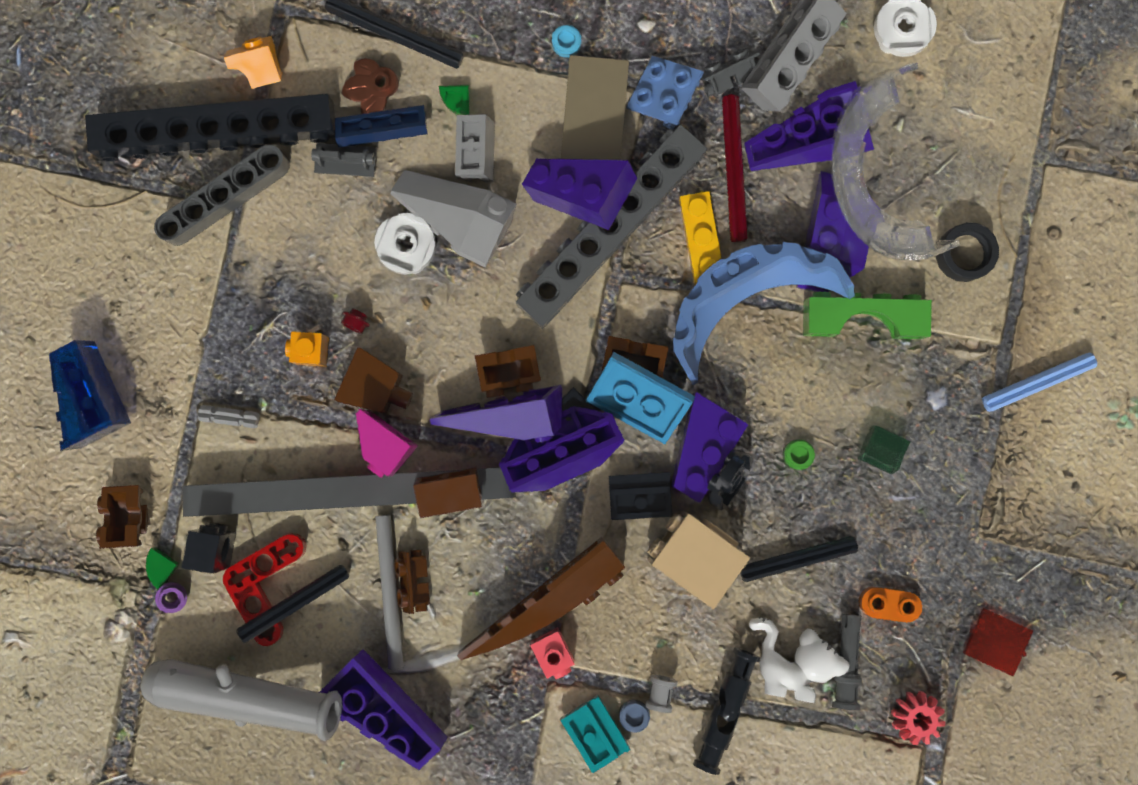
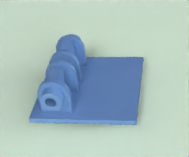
M652 56L626 109L664 121L663 126L673 130L675 126H679L680 119L684 111L687 110L688 103L691 102V97L696 87L699 86V81L704 72Z

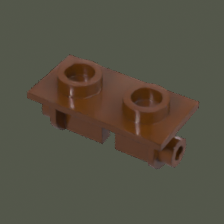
M423 549L411 550V556H409V552L398 551V558L395 559V572L397 577H400L401 589L397 591L398 605L402 608L403 612L408 614H414V607L415 612L428 611L427 605L430 604L428 582L417 583V578L428 577L426 555H423Z

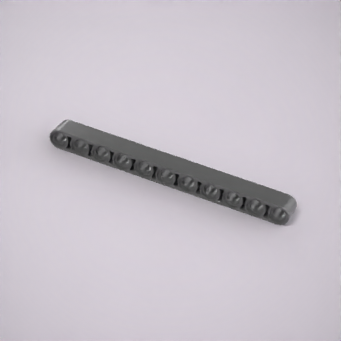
M501 468L477 469L482 495L481 500L516 497V492L509 490ZM458 470L396 473L390 477L384 474L382 478L377 475L182 486L183 517L416 504L413 487L416 478Z

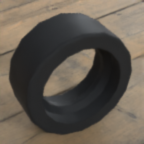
M966 222L953 227L940 238L936 247V260L939 268L947 277L959 282H970L987 275L995 267L999 258V245L995 235L987 227L979 223ZM963 235H970L976 238L984 251L982 263L972 270L959 268L953 262L950 254L953 241Z

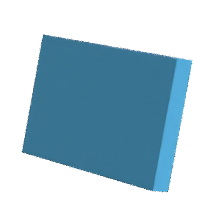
M613 352L589 393L586 402L604 412L612 413L615 418L666 444L693 403L695 396Z

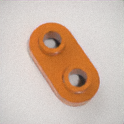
M872 586L864 589L859 597V606L862 612L876 619L908 623L918 619L922 612L920 598L914 593L905 590ZM875 598L881 599V606L879 608H874L872 605ZM906 602H910L911 610L905 613L903 605Z

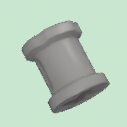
M651 675L652 688L650 698L645 704L646 708L662 713H671L672 706L670 703L673 687H677L678 681L662 675Z

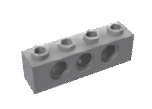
M800 0L740 88L762 110L781 111L789 103L790 96L796 87L806 78L807 71L813 62L822 55L824 46L830 37L839 30L840 23L847 13L835 0Z

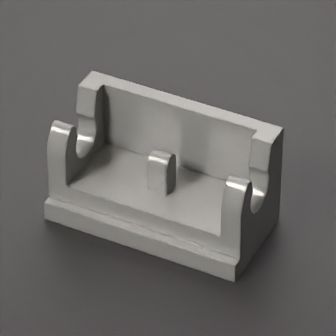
M486 114L457 115L455 176L461 177L468 182H472L473 178L481 179L484 182H493L495 123Z

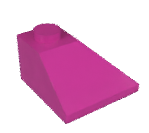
M359 409L356 413L362 457L369 462L367 468L381 478L384 474L388 477L393 476L417 449L418 445L372 411Z

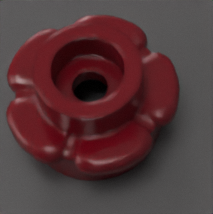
M354 308L350 312L343 311L344 317L341 324L348 329L363 334L365 328L370 326L366 321L368 316Z

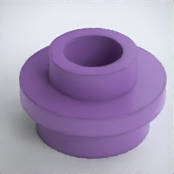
M165 583L156 592V605L165 613L178 612L187 602V592L179 583ZM174 592L178 597L175 601L169 602L165 599L166 594Z

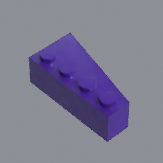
M364 649L319 691L324 694L337 691L342 698L340 719L342 722L346 720L360 729L361 734L369 739L372 737L385 745L386 750L417 770H420L436 755L448 739V736Z

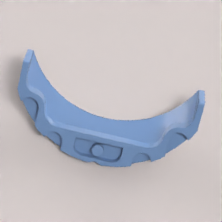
M783 242V244L762 245L761 243L742 248L731 253L728 258L720 259L710 266L697 279L698 282L689 295L684 298L679 309L680 314L676 324L675 338L673 337V350L692 385L698 383L700 357L710 333L719 320L742 300L763 290L785 285L816 286L851 299L855 296L854 284L838 259L828 253L825 255L819 251L799 246L797 243Z

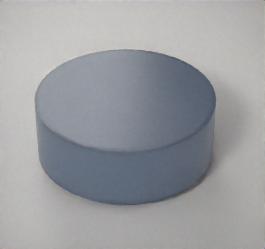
M629 700L620 708V723L629 732H641L649 724V710L642 701Z

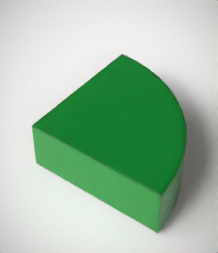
M469 85L439 86L441 99L451 112L456 115H470Z
M155 547L151 548L146 558V572L153 586L159 589L160 586L167 583L179 563Z

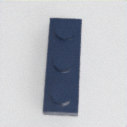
M424 105L335 118V139L338 147L428 134Z

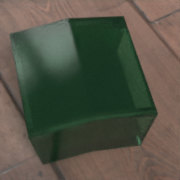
M871 426L858 459L893 475L900 469L911 441L879 426Z

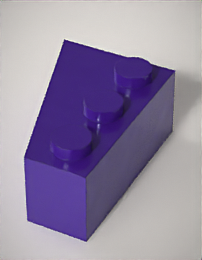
M536 158L522 185L534 202L609 230L633 188L637 177L628 160Z
M694 392L692 395L695 398L689 407L687 420L685 421L683 437L670 486L695 502L701 503L708 491L707 486L716 473L720 472L727 455L734 449L749 424L699 393Z

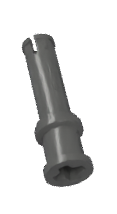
M842 614L840 656L850 663V667L846 674L834 677V681L837 682L836 700L832 703L834 708L860 710V704L857 703L858 684L862 683V678L858 674L861 615Z

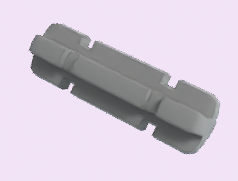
M201 405L198 411V420L257 428L259 413L245 411L243 413V410L221 407L215 409L214 406Z

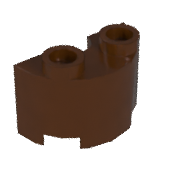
M613 336L608 337L602 371L613 352L655 375L663 377L668 347L640 343Z
M534 345L502 352L475 355L481 392H486L487 398L505 395L504 389L515 388L516 393L530 391L534 389L533 383L541 381Z
M139 485L102 487L101 496H99L97 501L98 512L104 514V523L96 531L99 549L142 545L139 537L140 534L147 533L148 507L147 505H141L140 494L143 493V489Z

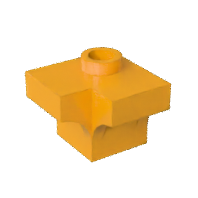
M272 36L252 38L245 41L241 47L226 51L224 60L227 68L236 69L244 73L248 78L251 89L281 81L282 71L277 59Z

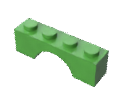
M813 292L812 297H808L803 301V336L834 337L840 334L843 325L850 317L857 314H867L881 320L888 328L892 339H925L931 337L932 300H921V295L908 294L903 295V299H891V294H873V298H861V293H854L855 296L848 299L844 296L842 298L831 297L830 292Z

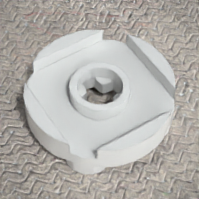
M889 0L882 6L874 21V33L879 42L880 49L884 53H891L900 57L913 56L921 52L936 32V16L930 6L927 8L921 0ZM902 19H906L907 24H912V28L907 32H903L898 27Z
M401 213L382 222L376 232L374 244L378 257L389 270L404 275L416 274L421 272L432 261L436 251L435 235L430 230L431 228L423 218L416 217L411 213ZM406 236L411 237L412 249L402 252L401 246L397 244L399 239L405 240Z

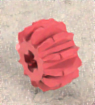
M919 691L916 697L913 693L906 692V702L899 698L896 699L900 709L891 710V714L898 718L892 722V726L896 730H900L899 737L903 740L909 738L913 745H918L920 740L926 745L930 744L931 734L937 738L940 737V733L936 729L937 726H946L945 721L939 718L945 712L943 708L937 706L938 700L933 696L927 698L926 693ZM920 712L923 715L918 717L921 721L915 723L913 720L918 719L915 715Z

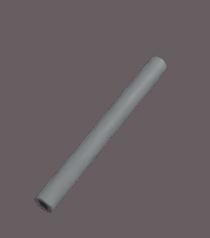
M391 515L375 516L386 647L388 669L395 670L404 668L392 525Z

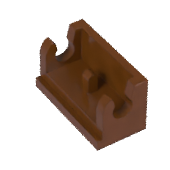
M477 467L416 478L413 484L420 518L482 507Z

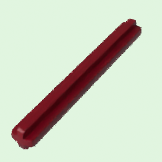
M729 94L725 95L722 99L730 240L734 243L745 242L748 236L740 107L738 95Z

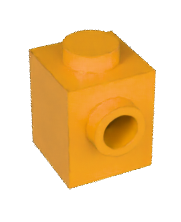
M291 332V339L286 340L285 355L289 357L290 363L296 365L327 367L329 337L322 333Z

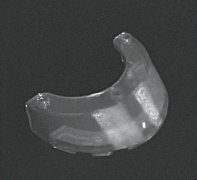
M917 63L881 71L863 82L850 96L839 115L831 147L832 178L837 200L845 219L855 234L867 246L884 256L898 260L928 259L960 246L959 240H933L930 226H925L921 221L901 220L888 215L872 200L865 185L863 155L866 142L863 141L869 126L874 125L886 110L900 103L894 77L917 70Z

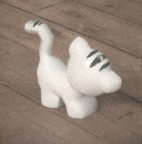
M758 617L751 619L749 622V627L752 630H765L767 634L762 643V655L759 665L761 674L765 679V693L768 695L785 698L787 690H793L796 700L815 703V691L809 686L811 682L826 683L833 677L846 674L849 670L850 663L839 656L836 650L829 643L820 639L818 634L812 629L807 628L802 632L799 638L800 646L795 654V662L791 663L774 651L779 631L772 620Z

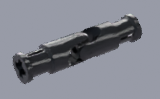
M736 647L733 650L735 657L730 671L725 672L720 686L719 700L716 701L705 728L701 752L698 759H694L693 762L695 767L713 775H719L720 773L719 764L724 750L729 748L740 715V707L748 695L752 683L750 677L755 663L759 662L761 658L749 651ZM718 715L729 721L724 727H717Z

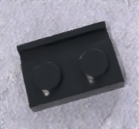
M670 472L608 476L611 520L672 517Z

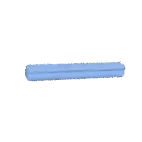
M1085 353L986 395L982 398V403L988 412L995 411L1096 368L1097 360L1093 353Z

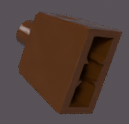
M357 347L334 401L386 414L391 403L406 410L412 400L413 393L399 387L403 378L402 374L369 352Z

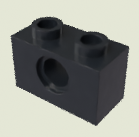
M219 523L200 525L199 529L189 530L181 569L210 574L228 569L231 565L237 532L227 531L228 525Z

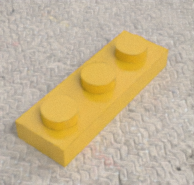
M709 191L679 197L694 286L698 282L697 279L710 266L722 259Z

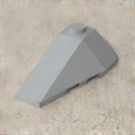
M404 170L390 193L413 215L423 218L431 226L430 230L437 236L442 235L451 243V249L458 255L485 268L511 226L517 205L489 190Z

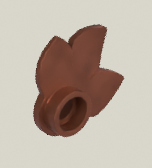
M364 58L355 61L354 70L356 75L350 77L345 82L342 88V95L349 100L361 102V114L384 111L387 98L392 96L398 89L399 84L396 73L387 67H380L372 59ZM383 77H385L386 83L384 86L380 87V80Z

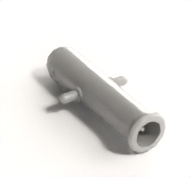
M166 659L150 664L145 670L141 681L143 697L158 708L233 720L239 727L251 723L315 734L321 741H326L332 738L341 719L342 698L337 691L324 694L230 672L225 665H220L217 669L179 660Z

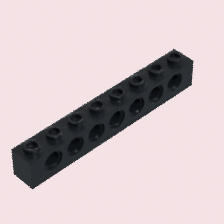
M329 94L85 115L88 152L98 157L99 160L106 162L119 160L118 157L121 156L145 159L149 157L148 154L160 153L162 156H176L179 154L178 151L188 150L191 153L202 154L207 153L208 149L211 148L234 151L239 149L238 146L250 145L252 148H261L268 145V143L278 142L285 146L297 145L298 141L301 140L324 143L328 141V138L335 137L334 102ZM309 116V121L305 126H296L297 120L300 117ZM271 119H279L276 128L267 129V123ZM241 122H249L245 131L237 132V127ZM212 124H218L217 131L212 135H207L208 128ZM188 126L186 135L178 138L179 129ZM157 129L156 137L148 140L149 132ZM127 132L126 139L118 143L119 135Z

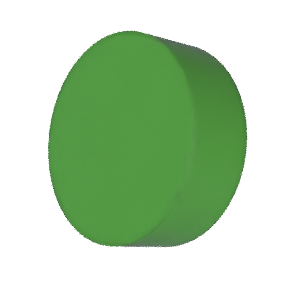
M793 440L783 450L784 462L795 470L808 468L815 458V451L812 445L805 440Z

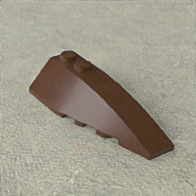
M600 537L459 650L458 658L460 660L467 659L518 641L553 623L582 602L587 606L600 595L597 591L606 583L612 586L624 576L621 572L625 569L624 564L605 540Z

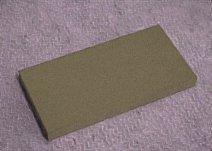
M570 55L561 159L621 160L629 60Z

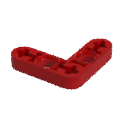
M294 533L282 536L230 566L223 575L224 586L245 623L273 607L259 582L304 556L307 545L302 536ZM287 540L291 543H298L299 547L295 549L296 555L290 552L279 558V555L273 550L275 546L277 552L288 546ZM262 554H267L272 558L273 566L269 571H262L257 565V560ZM251 569L254 573L242 579L243 586L240 583L234 584L232 582V579L235 577L234 571L239 574ZM250 596L257 597L261 602V609L258 613H251L246 609V600ZM280 621L273 626L275 628V631L272 633L273 639L269 635L264 637L261 633L254 638L255 641L262 646H270L278 642L284 631L282 622Z

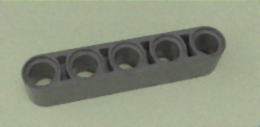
M265 145L159 216L154 224L156 235L174 246L185 244L285 176L289 170L288 158L276 146ZM273 156H279L278 164L272 168H267L268 159ZM248 173H253L254 178L252 182L243 185V177ZM222 190H228L227 199L218 202V194ZM197 207H203L202 215L198 219H193V211ZM177 223V232L169 237L168 228L172 224Z

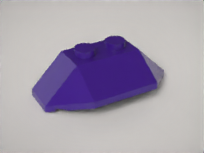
M820 172L804 246L825 255L828 253L838 259L849 278L865 269L876 215L874 206L850 177ZM796 285V288L813 292L831 291L816 286Z
M573 406L562 411L561 428L553 435L552 439L544 442H535V439H514L505 457L500 461L499 466L511 492L546 491L601 466L624 442V438L612 413H602L592 409ZM570 417L572 420L567 421L565 418Z

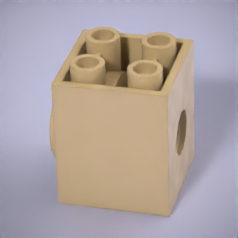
M682 511L680 514L674 513L665 525L668 531L662 540L657 537L649 547L647 553L650 556L647 560L652 566L714 610L750 560V557L737 549L739 543L707 519L704 518L700 522L685 511Z

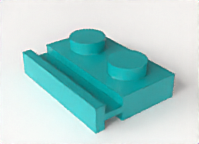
M599 695L594 696L590 701L583 703L560 718L561 723L592 774L619 758L621 754L631 750Z

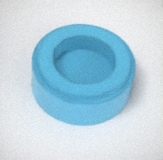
M571 25L558 27L552 34V48L554 52L566 58L578 53L581 47L579 31Z

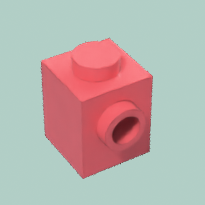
M558 627L531 640L530 646L547 679L552 676L555 679H559L572 671L570 667L575 665L574 658Z

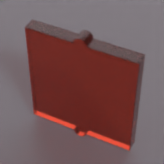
M983 608L975 627L970 629L972 634L963 654L1014 677L1022 657L1027 655L1025 649L1033 630Z

